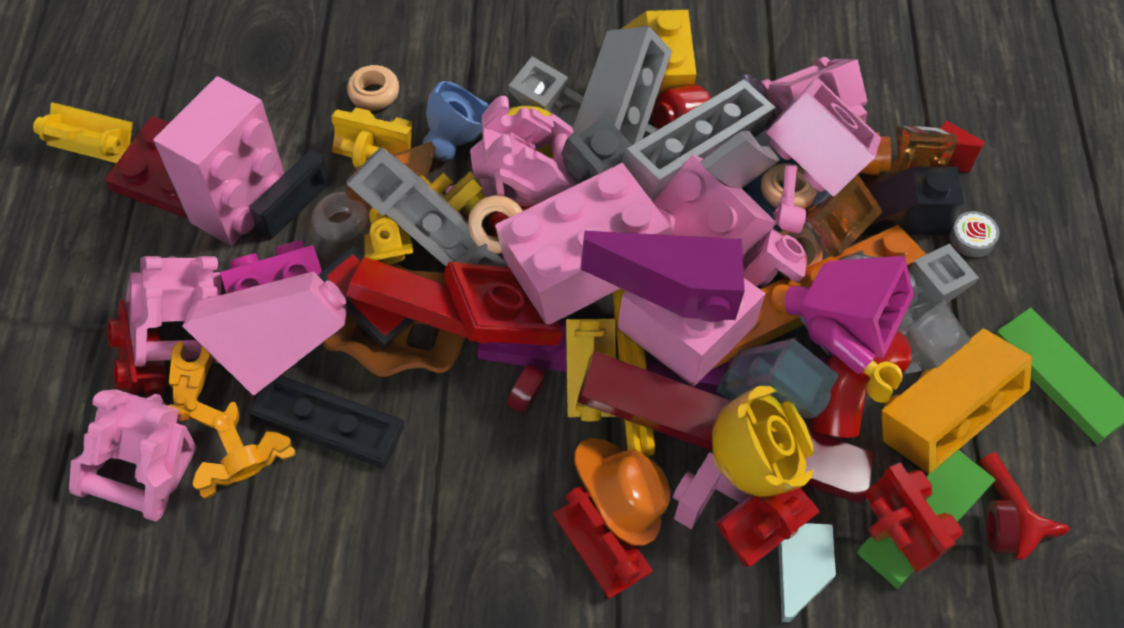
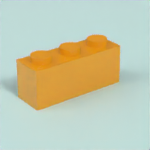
M983 328L968 341L960 342L953 349L952 353L937 366L926 369L918 381L901 395L897 394L889 399L881 410L883 442L930 474L1030 390L1032 356Z

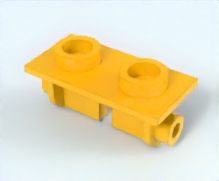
M53 102L51 103L50 114L38 117L34 122L33 130L42 140L47 141L48 146L117 163L130 145L133 122Z
M372 207L369 214L371 223L370 234L364 235L365 257L387 265L404 260L405 254L413 253L411 235L403 228H400L387 214L382 216Z
M566 319L568 417H581L582 421H599L601 417H616L577 403L587 364L592 353L596 351L616 359V320Z

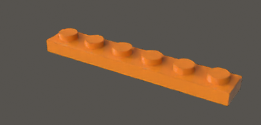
M896 225L806 267L805 276L798 283L787 276L760 289L765 293V297L755 327L712 369L730 361L731 358L746 350L751 351L804 325L800 320L801 316L789 315L785 308L786 292L790 286L811 287L823 264L829 261H837L858 251H863L865 255L875 257L904 256L909 270L914 260L927 254L899 225Z

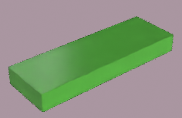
M1029 308L997 330L996 336L1032 356L1031 379L1097 445L1124 425V398L1032 308Z
M958 450L926 476L932 485L933 494L926 501L936 516L945 512L953 515L958 523L996 479ZM870 536L857 552L861 558L897 589L914 572L903 552L898 550L890 537L874 541Z

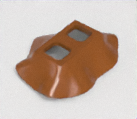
M390 264V266L447 285L443 273L411 271L396 264ZM346 312L344 326L322 342V344L329 351H342L356 358L371 373L379 377H385L412 368H425L435 373L446 372L458 358L465 337L439 329L435 345L432 349L425 350L411 347L408 345L412 328L416 324H425L414 321L382 349L373 339L362 335L364 330Z

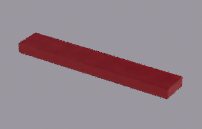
M596 351L589 358L577 403L713 451L712 430L715 420L721 410L731 402L728 399ZM808 429L814 455L806 458L805 472L814 470L812 478L806 485L859 504L866 500L867 497L864 492L870 485L874 453Z

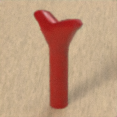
M996 452L986 455L979 461L982 469L996 479L992 485L1002 500H1012L1016 505L1019 518V542L1015 552L1016 560L1026 559L1043 537H1060L1069 532L1070 528L1068 525L1047 519L1030 507Z

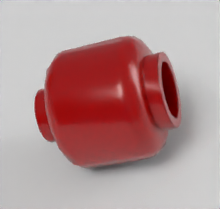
M695 84L662 91L657 97L651 112L652 126L658 130L710 100L709 93L702 86Z

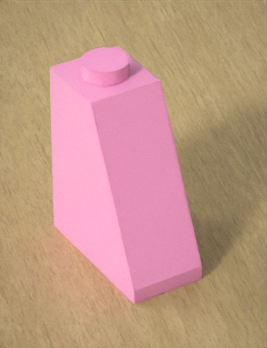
M313 271L200 300L191 306L183 327L254 396L344 326L347 309L345 304L347 302L341 290L329 280L323 282Z

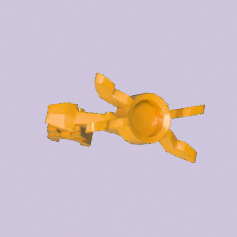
M177 341L171 352L169 385L173 389L174 405L170 404L168 406L179 409L177 417L179 421L193 419L216 429L228 454L220 461V464L202 462L196 471L193 486L196 490H200V495L204 499L216 494L217 485L228 486L233 482L247 479L260 472L264 467L270 466L276 457L286 460L295 456V450L291 447L290 438L276 432L267 431L259 445L243 446L235 428L239 420V410L235 402H231L225 412H220L198 402V396L203 388L208 371L212 366L213 356L202 346L200 357L194 362L184 361L186 355L185 345L183 342Z

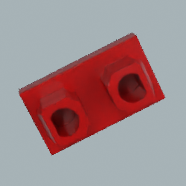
M901 463L890 466L885 471L883 477L864 492L871 503L870 507L879 519L869 529L871 537L874 541L890 537L898 550L903 552L916 573L927 569L956 545L954 541L963 533L962 528L953 515L944 512L936 516L926 500L933 495L932 485L920 470L906 472Z
M799 487L790 492L774 496L761 497L750 495L715 523L742 565L751 567L785 539L788 540L797 534L798 529L820 511L807 497L802 488Z

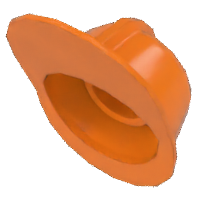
M589 438L580 442L574 451V464L579 477L595 502L606 527L618 539L629 545L644 546L654 541L661 529V516L666 511L671 498L670 485L663 470L641 452L634 450L623 451L617 445L604 439Z

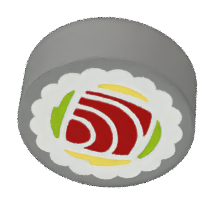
M969 211L958 216L949 237L951 244L958 252L968 257L977 258L983 257L992 251L999 239L1000 233L998 225L991 217L981 212Z

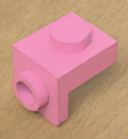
M709 452L696 475L687 471L675 490L673 498L679 501L674 519L692 530L716 489L739 503L744 501L748 494L736 488L717 469L713 460V453Z

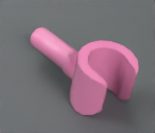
M785 165L783 195H781V202L775 207L773 219L782 230L798 234L804 226L806 210L793 206L797 166Z

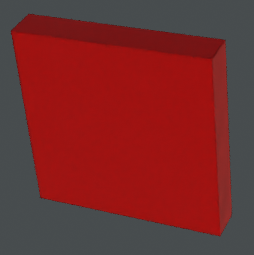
M448 262L443 276L469 341L558 346L564 334L559 322L556 321L552 324L544 323L509 267Z

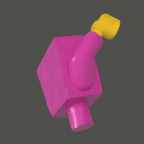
M858 251L837 261H829L823 264L811 287L790 286L785 296V308L789 315L804 317L810 339L815 344L821 345L833 353L858 375L863 371L870 377L866 389L873 400L880 403L889 401L893 394L892 388L897 389L902 381L901 369L891 362L877 364L873 359L875 357L884 358L906 311L916 304L918 290L914 276L908 272L904 256L875 257L867 256L863 251Z

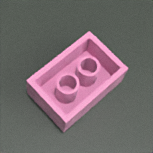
M218 76L153 139L190 223L231 247L242 235L249 233L255 226L249 206L285 174L262 100Z
M623 163L495 224L504 260L545 324H552L621 289L581 270L584 230L672 235L670 224Z

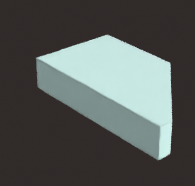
M805 523L798 529L797 534L788 540L785 539L778 545L782 622H791L835 577L833 525Z

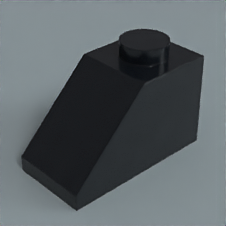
M912 166L857 192L855 196L860 234H879L899 225L908 235H949L965 204L958 167Z

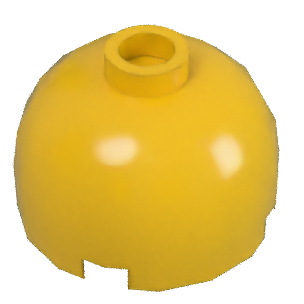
M757 386L735 398L721 410L712 430L713 460L717 469L739 490L749 495L761 497L787 493L804 486L812 478L814 470L805 472L806 458L814 455L813 444L806 424L796 407L789 400L780 404L770 395L777 391L771 386Z

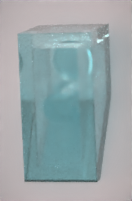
M789 339L738 351L717 391L723 396L734 400L757 386H771L777 391L770 395L780 404L790 401L796 407L802 419L816 418L827 407L831 399L830 391L839 375L798 341Z

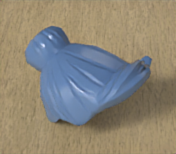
M449 81L437 83L428 97L426 118L430 131L423 139V149L428 155L438 161L447 162L453 159L457 146L472 142L482 134V114L489 104L458 84Z

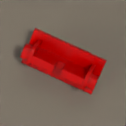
M119 300L116 319H109L107 324L109 347L117 348L119 360H115L113 365L115 388L123 389L124 392L132 395L144 393L147 398L154 394L163 396L165 388L169 384L164 360L146 361L145 366H135L125 300ZM159 327L147 329V341H161Z
M579 486L569 492L566 496L569 504L552 513L609 600L653 572L636 546L629 545L618 539L606 527L595 502L583 486Z

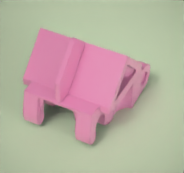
M822 57L815 60L813 66L772 82L765 79L756 85V90L776 107L771 115V119L776 120L784 109L817 76L866 123L867 112L862 106H865L868 100L858 59H834L830 61L827 57Z
M500 96L491 102L482 114L483 139L470 149L475 178H495L497 195L510 198L520 207L534 206L577 185L573 176L565 167L564 157L561 155L566 139L573 134L571 126L553 113L547 117L534 108L530 110L521 108L515 115L509 116L507 115L509 112V99L506 96ZM545 144L551 146L553 160L534 149H540Z
M143 256L140 258V272H130L125 296L135 366H145L146 361L171 360L172 348L177 341L183 342L186 347L184 360L198 359L200 357L202 345L197 340L147 341V329L160 327L162 322L185 321L191 306L196 302L221 295L220 272H213L218 269V260L215 256H199L197 258ZM213 357V363H220Z
M116 389L100 391L94 396L92 401L93 406L98 407L95 422L90 423L88 433L84 436L83 453L71 460L69 492L79 497H85L87 494L141 511L145 519L156 522L163 516L168 505L169 495L176 490L197 450V446L186 426L177 424L179 409L165 405L160 395L154 394L145 399ZM110 458H119L137 464L135 478H137L138 482L145 484V490L96 475V472Z

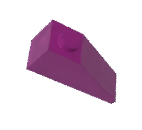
M584 230L581 270L684 318H701L707 322L736 320L745 292L742 239Z

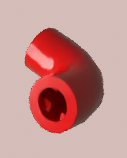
M897 331L884 358L875 357L873 360L877 364L883 362L894 363L901 369L903 374L911 361V347L907 338ZM832 354L819 377L812 403L809 427L818 433L835 437L859 436L863 408L868 395L866 385L870 377L863 371L858 375L837 356Z

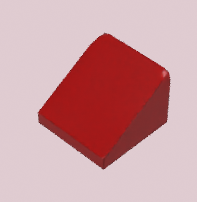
M945 121L940 129L949 134L936 133L933 136L920 166L958 167V172L969 173L985 142L960 127Z

